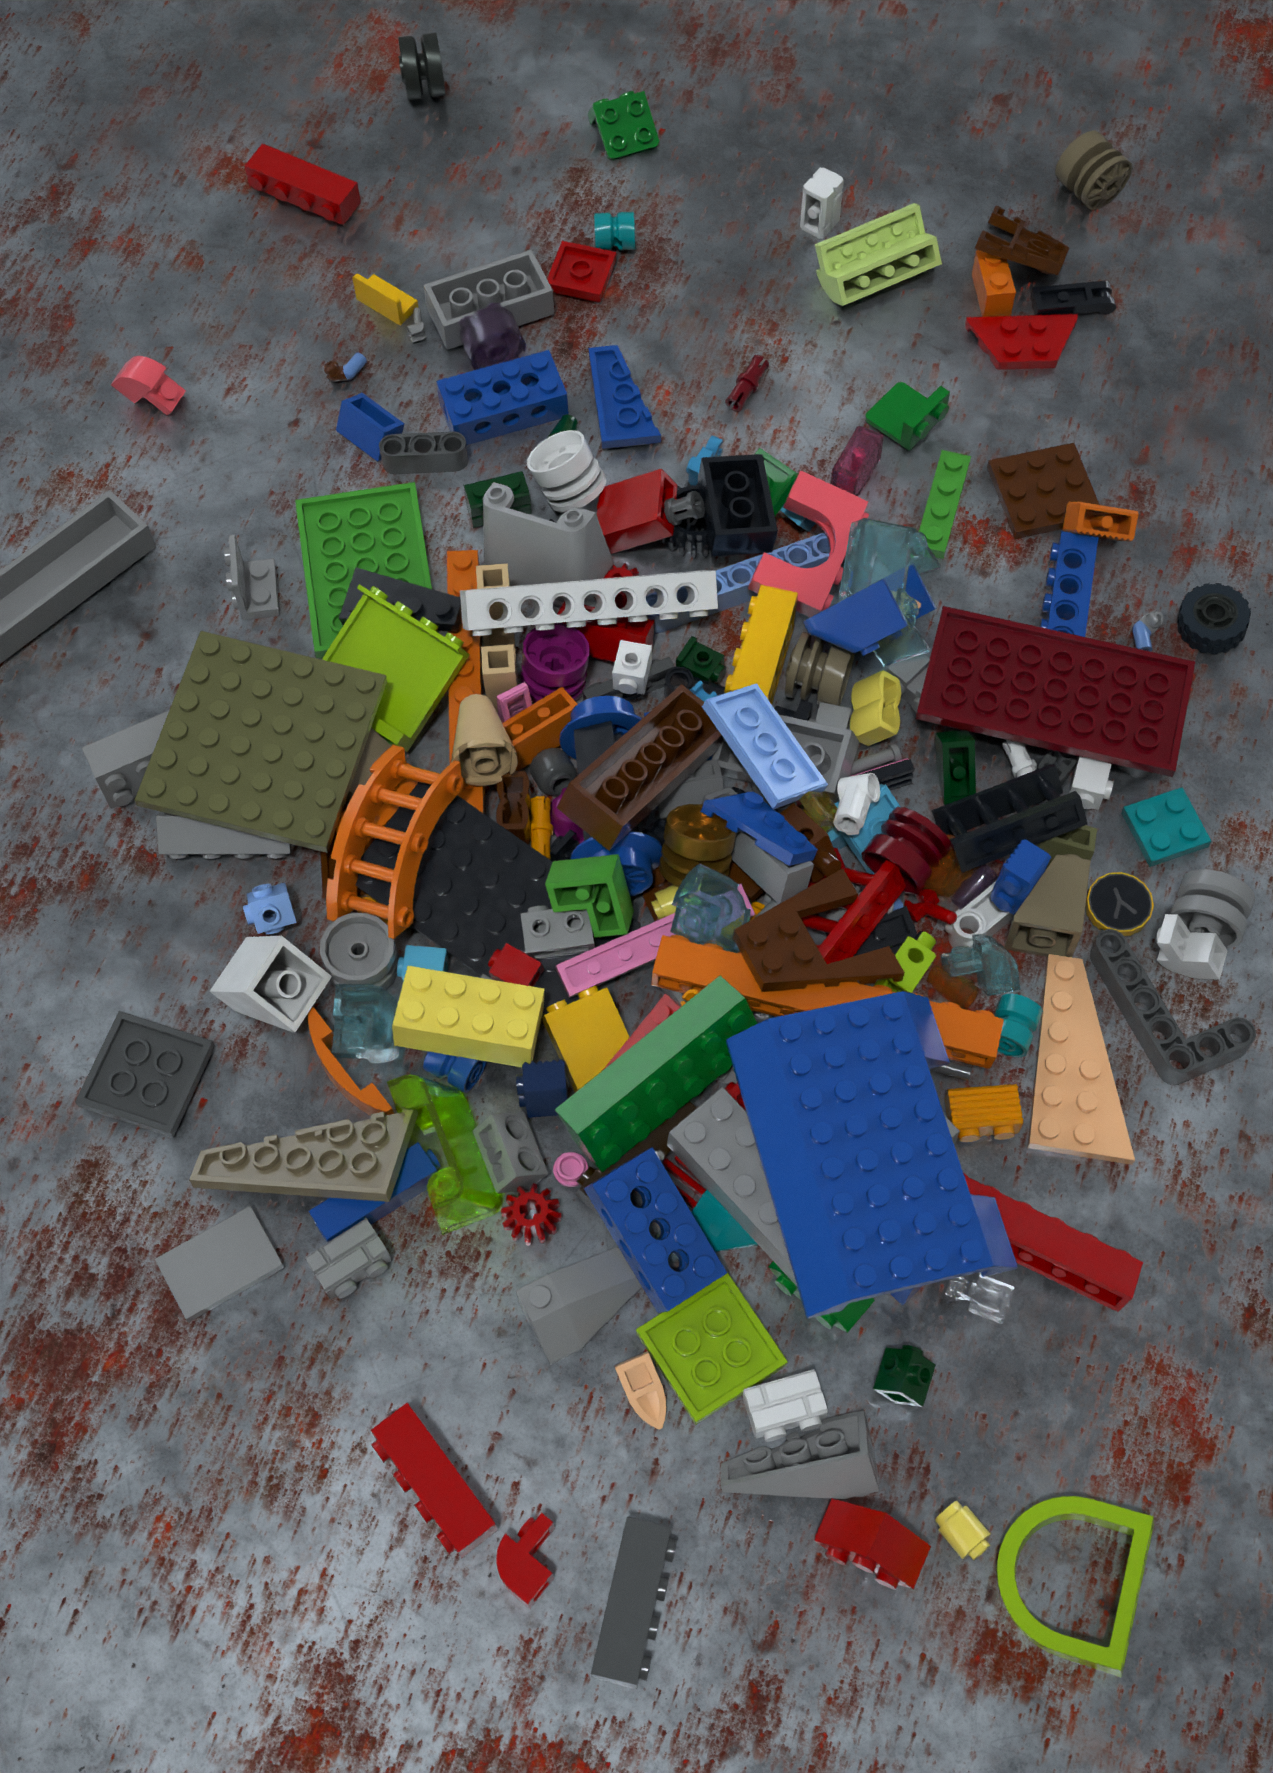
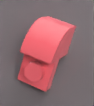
M145 356L132 357L124 364L111 383V386L134 404L144 397L167 416L174 410L186 390L164 373L166 370L165 366Z

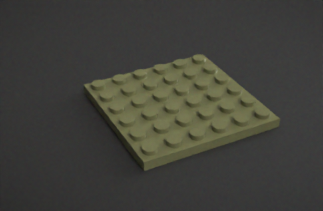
M200 631L135 797L136 805L328 853L387 683L386 675Z

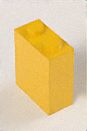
M597 986L590 987L578 993L579 1000L568 1005L565 999L556 1002L546 1008L548 1013L542 1017L544 1026L559 1059L565 1062L566 1075L575 1093L605 1068L629 1038V1034L607 987L599 991Z

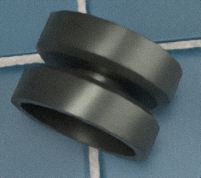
M437 33L422 34V53L417 52L416 41L413 36L398 37L401 54L398 58L402 83L405 82L407 100L422 98V80H426L428 93L431 97L446 96Z

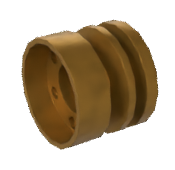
M703 804L682 805L669 812L664 831L665 842L661 849L662 856L659 862L660 873L668 882L693 891H708L719 888L726 883L732 860L731 853L736 838V833L726 828L728 821L716 814L710 818L700 812Z

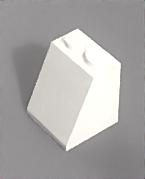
M283 936L246 937L209 992L238 1013L290 1032H296L332 976Z

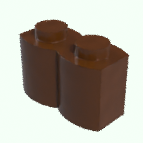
M509 771L501 776L502 781L497 783L499 805L496 811V821L529 845L531 840L529 815L531 813L532 798L529 779L525 771H515L511 775Z

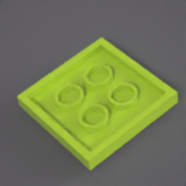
M728 1272L668 1312H662L636 1329L637 1336L695 1425L742 1396L743 1389L757 1386L788 1365V1361Z

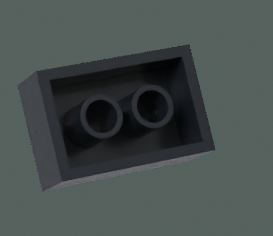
M763 454L701 458L697 480L700 495L705 506L704 518L711 557L772 552L778 530Z

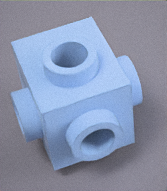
M285 882L274 886L262 884L254 887L252 892L247 893L248 905H244L243 910L248 925L255 924L257 934L263 932L266 934L278 933L285 928L284 926L297 923Z

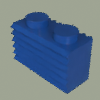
M1026 839L1021 840L1020 844L1017 845L1001 868L990 895L991 901L1000 910L1015 915L1045 872L1051 859L1050 854Z

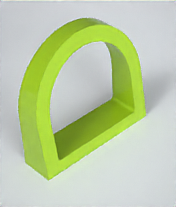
M1077 1496L1051 1498L1026 1510L1007 1531L1001 1544L997 1562L1000 1593L1004 1605L1018 1629L1032 1643L1050 1654L1122 1677L1154 1527V1516ZM1079 1520L1133 1537L1111 1641L1108 1647L1055 1632L1034 1618L1024 1605L1016 1582L1017 1562L1028 1539L1042 1527L1057 1521Z

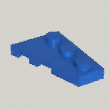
M754 791L705 800L700 812L710 818L716 814L728 821L726 828L735 833L741 831L756 838L754 841L756 846L785 864L791 866L814 860L818 849L807 840L804 834L792 827L783 815L773 810L764 801L763 797Z

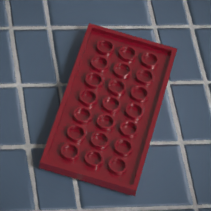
M943 606L915 719L1173 777L1178 761L1196 661Z

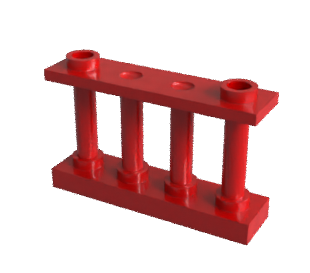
M833 847L838 860L841 862V869H844L851 883L866 887L852 904L839 907L847 909L839 921L819 917L814 914L801 918L805 927L829 933L822 944L816 945L826 964L853 957L906 888L899 867L895 863L886 860L874 875L846 868L838 848ZM809 881L808 887L814 885L815 883Z

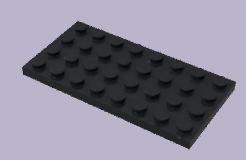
M418 782L409 795L423 798L431 785ZM457 795L437 821L428 839L427 849L422 855L414 889L413 924L410 926L440 948H446L448 954L479 976L485 974L491 978L489 974L491 968L488 967V963L496 949L502 950L505 944L508 943L526 954L520 913H526L528 908L543 905L548 906V909H552L545 885L552 861ZM399 807L384 827L406 832L415 810ZM375 838L362 855L361 860L394 869L401 845ZM358 874L357 888L374 901L389 905L391 883ZM632 918L628 933L639 929L641 923ZM623 935L594 937L595 948ZM582 953L536 959L542 963L544 968L534 986L544 989L542 1017L548 1013L546 1008L556 1002L565 999L568 1005L579 1000L578 994L570 998L568 997L555 966Z

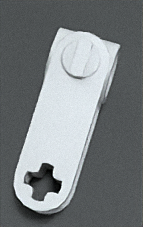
M996 881L963 909H958L955 912L957 920L954 924L949 925L945 923V931L949 934V943L957 951L963 953L974 951L976 953L989 942L991 936L1013 919V914L1000 910L990 899ZM961 928H969L974 933H965L961 930Z

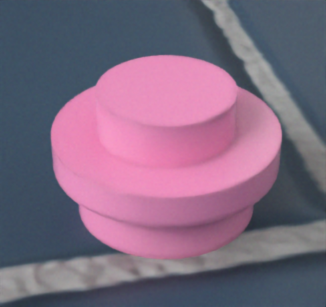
M564 1153L554 1163V1177L558 1183L565 1187L579 1186L576 1181L588 1169V1164L585 1158L578 1153Z

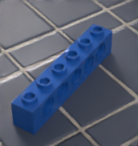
M1061 531L1059 542L1052 543L1049 561H1054L1055 563L1054 568H1049L1047 573L1046 586L1051 587L1050 594L1045 593L1042 612H1047V618L1041 619L1040 627L1085 637L1099 537Z

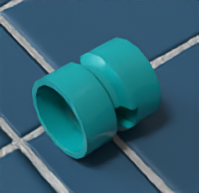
M610 212L594 213L595 248L611 251L614 246H617L619 250H635L634 212H618L616 217H612Z
M1008 993L1001 996L994 1014L995 1017L1004 1019L998 1046L999 1053L1015 1058H1022L1027 1055L1034 1037L1032 1032L1036 1031L1043 1014L1040 1005L1030 998L1018 994Z

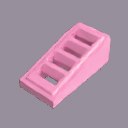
M525 682L496 696L498 715L502 723L532 705L529 688Z

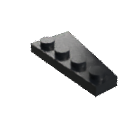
M355 567L339 616L342 625L345 624L363 596V593L357 589L360 584L368 590L372 586L378 588L389 596L386 600L387 602L395 605L399 601L414 611L411 616L416 620L420 621L423 616L438 626L437 631H459L462 621L460 597Z

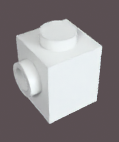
M620 640L612 671L613 689L625 694L637 693L644 695L652 665V645Z
M1079 756L1069 793L1076 791L1080 795L1084 809L1099 810L1102 800H1109L1114 781L1108 780L1112 763Z

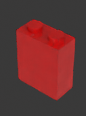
M662 468L607 485L599 494L597 518L610 554L673 536L674 526L666 518L664 502L669 498L677 499L678 485Z

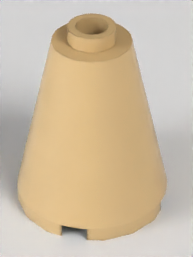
M472 694L464 698L460 703L451 763L454 760L460 761L461 776L464 778L465 783L475 786H487L501 782V776L509 771L511 775L515 772L518 764L517 752L492 701L487 696Z

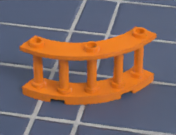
M392 745L370 767L369 770L373 774L365 785H358L346 808L331 855V859L336 860L333 879L328 878L326 910L327 919L335 921L337 918L347 915L353 910L388 919V938L395 939L413 924L414 889L422 855L427 849L428 839L440 816L452 800L462 792L463 777L461 776L460 761L454 760L441 773L407 765L404 747ZM405 778L431 785L423 798L392 791ZM383 803L415 810L406 832L373 824ZM368 836L401 845L394 869L361 860ZM358 874L390 882L389 905L358 897L356 886Z

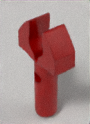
M923 889L919 894H916L915 896L919 902L916 904L905 899V906L908 908L911 919L915 922L925 915L934 917L949 925L954 924L957 920L955 912L937 905L940 901L933 890Z

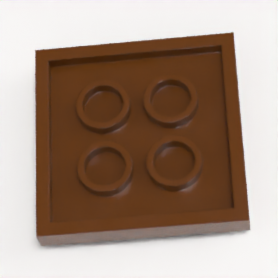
M1075 443L988 460L987 469L1014 539L1062 530L1068 502L1100 505Z

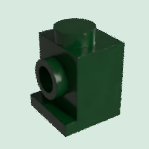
M694 636L690 637L676 658V667H684L692 673L693 677L712 683H719L727 669L724 665V655L697 642V638Z

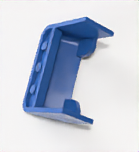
M912 564L803 621V624L809 634L849 652L856 653L860 651L862 656L880 648L877 641L883 638L889 641L903 634L902 629L908 626V623L937 608L915 565ZM892 593L910 596L920 602L921 607L912 616L905 619Z

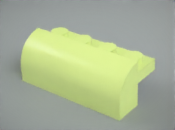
M915 203L815 244L820 269L816 270L819 282L829 298L841 306L942 264L937 237L925 233L920 205Z

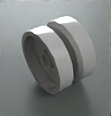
M1199 869L1186 873L1177 893L1178 899H1176L1170 914L1179 915L1190 932L1216 933L1226 949L1239 945L1247 927L1246 919L1251 914L1255 902L1253 890L1242 880L1221 871Z
M349 913L337 918L326 928L320 940V956L326 972L332 976L330 983L335 989L348 997L362 999L381 994L393 984L397 976L399 956L394 939L388 938V925L379 917L368 913Z

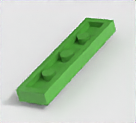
M946 450L941 451L915 543L914 553L944 559L971 456Z

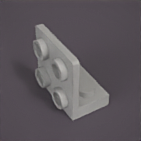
M235 534L229 535V547H224L226 565L230 566V572L226 573V584L228 591H231L234 609L239 608L243 620L280 616L277 572L274 558L243 562Z

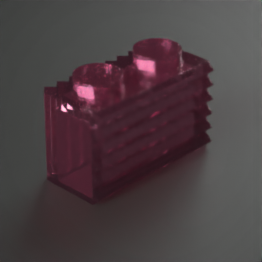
M857 426L832 469L831 484L859 496L866 482H868V478L871 477L873 469L876 468L878 461L881 460L883 435L865 427Z

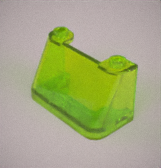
M411 1074L387 1081L396 1112H403V1109H417L418 1116L415 1125L422 1130L424 1135L436 1131L449 1167L434 1173L427 1184L428 1195L441 1234H447L498 1213L503 1205V1194L496 1193L473 1134V1130L477 1125L463 1092L455 1087Z

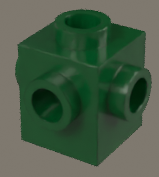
M902 1345L901 1349L886 1347L873 1389L895 1404L923 1407L936 1365L923 1357L924 1352L917 1347L911 1345Z

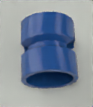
M427 1052L423 1069L439 1079L447 1077L449 1085L463 1093H468L480 1079L487 1061Z

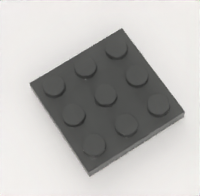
M119 1011L75 1103L78 1107L173 1138L215 1045L211 1040Z

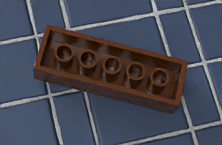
M681 684L568 784L557 809L610 851L719 749L724 738L702 708L704 701Z

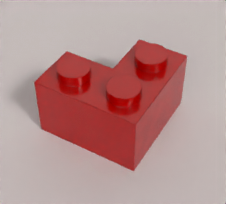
M833 1498L814 1538L816 1543L827 1550L825 1553L827 1558L842 1565H846L848 1560L852 1561V1564L859 1569L877 1574L875 1580L878 1583L896 1590L898 1585L914 1589L931 1548L928 1543L886 1512Z

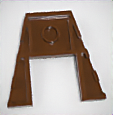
M844 869L836 871L734 929L733 939L761 991L803 989L807 987V984L824 983L825 987L839 986L840 982L845 981L873 984L876 983L877 979L893 978L894 982L903 980L905 972L889 946L826 964L801 920L803 917L852 904L856 900L858 893Z

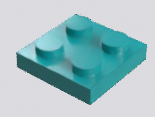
M1183 787L1124 806L1121 814L1149 867L1208 848L1212 842Z

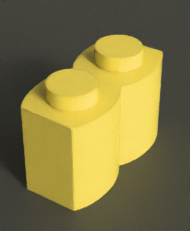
M884 670L856 682L852 688L851 702L854 711L850 718V730L854 732L859 742L866 746H871L896 735L900 727L898 709L901 700L899 678Z

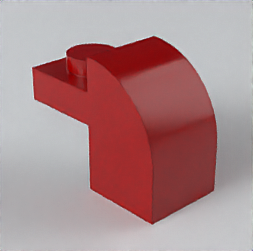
M543 1513L536 1520L530 1517L524 1523L517 1534L521 1538L518 1543L505 1533L499 1543L496 1556L497 1569L503 1584L528 1609L532 1608L554 1580L553 1573L533 1557L555 1529L553 1521Z

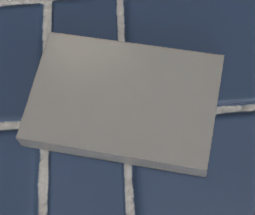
M251 1205L155 1259L188 1323L285 1268Z

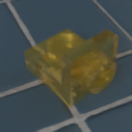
M808 791L799 799L805 807L802 811L826 833L835 827L833 821L837 807L826 792Z

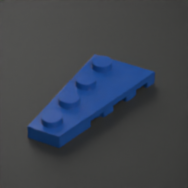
M618 345L588 348L602 449L661 443V434L652 421V415L648 407L644 405L638 386L634 384L631 378V372Z

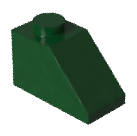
M966 730L936 732V766L942 801L946 805L976 793L975 739Z

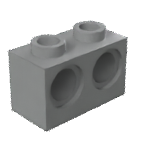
M524 1112L493 1113L473 1130L496 1193L517 1192L519 1185L525 1191H528L533 1183L537 1184L548 1175Z

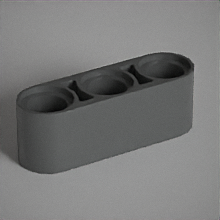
M458 432L391 434L383 437L379 443L383 468L390 474L461 471L468 464L466 440Z

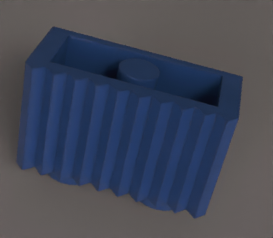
M553 1059L551 1063L547 1060L542 1063L539 1060L537 1064L533 1061L528 1064L525 1061L522 1065L523 1074H516L519 1107H526L528 1118L558 1116L555 1109L568 1099L565 1062L562 1059L558 1062Z

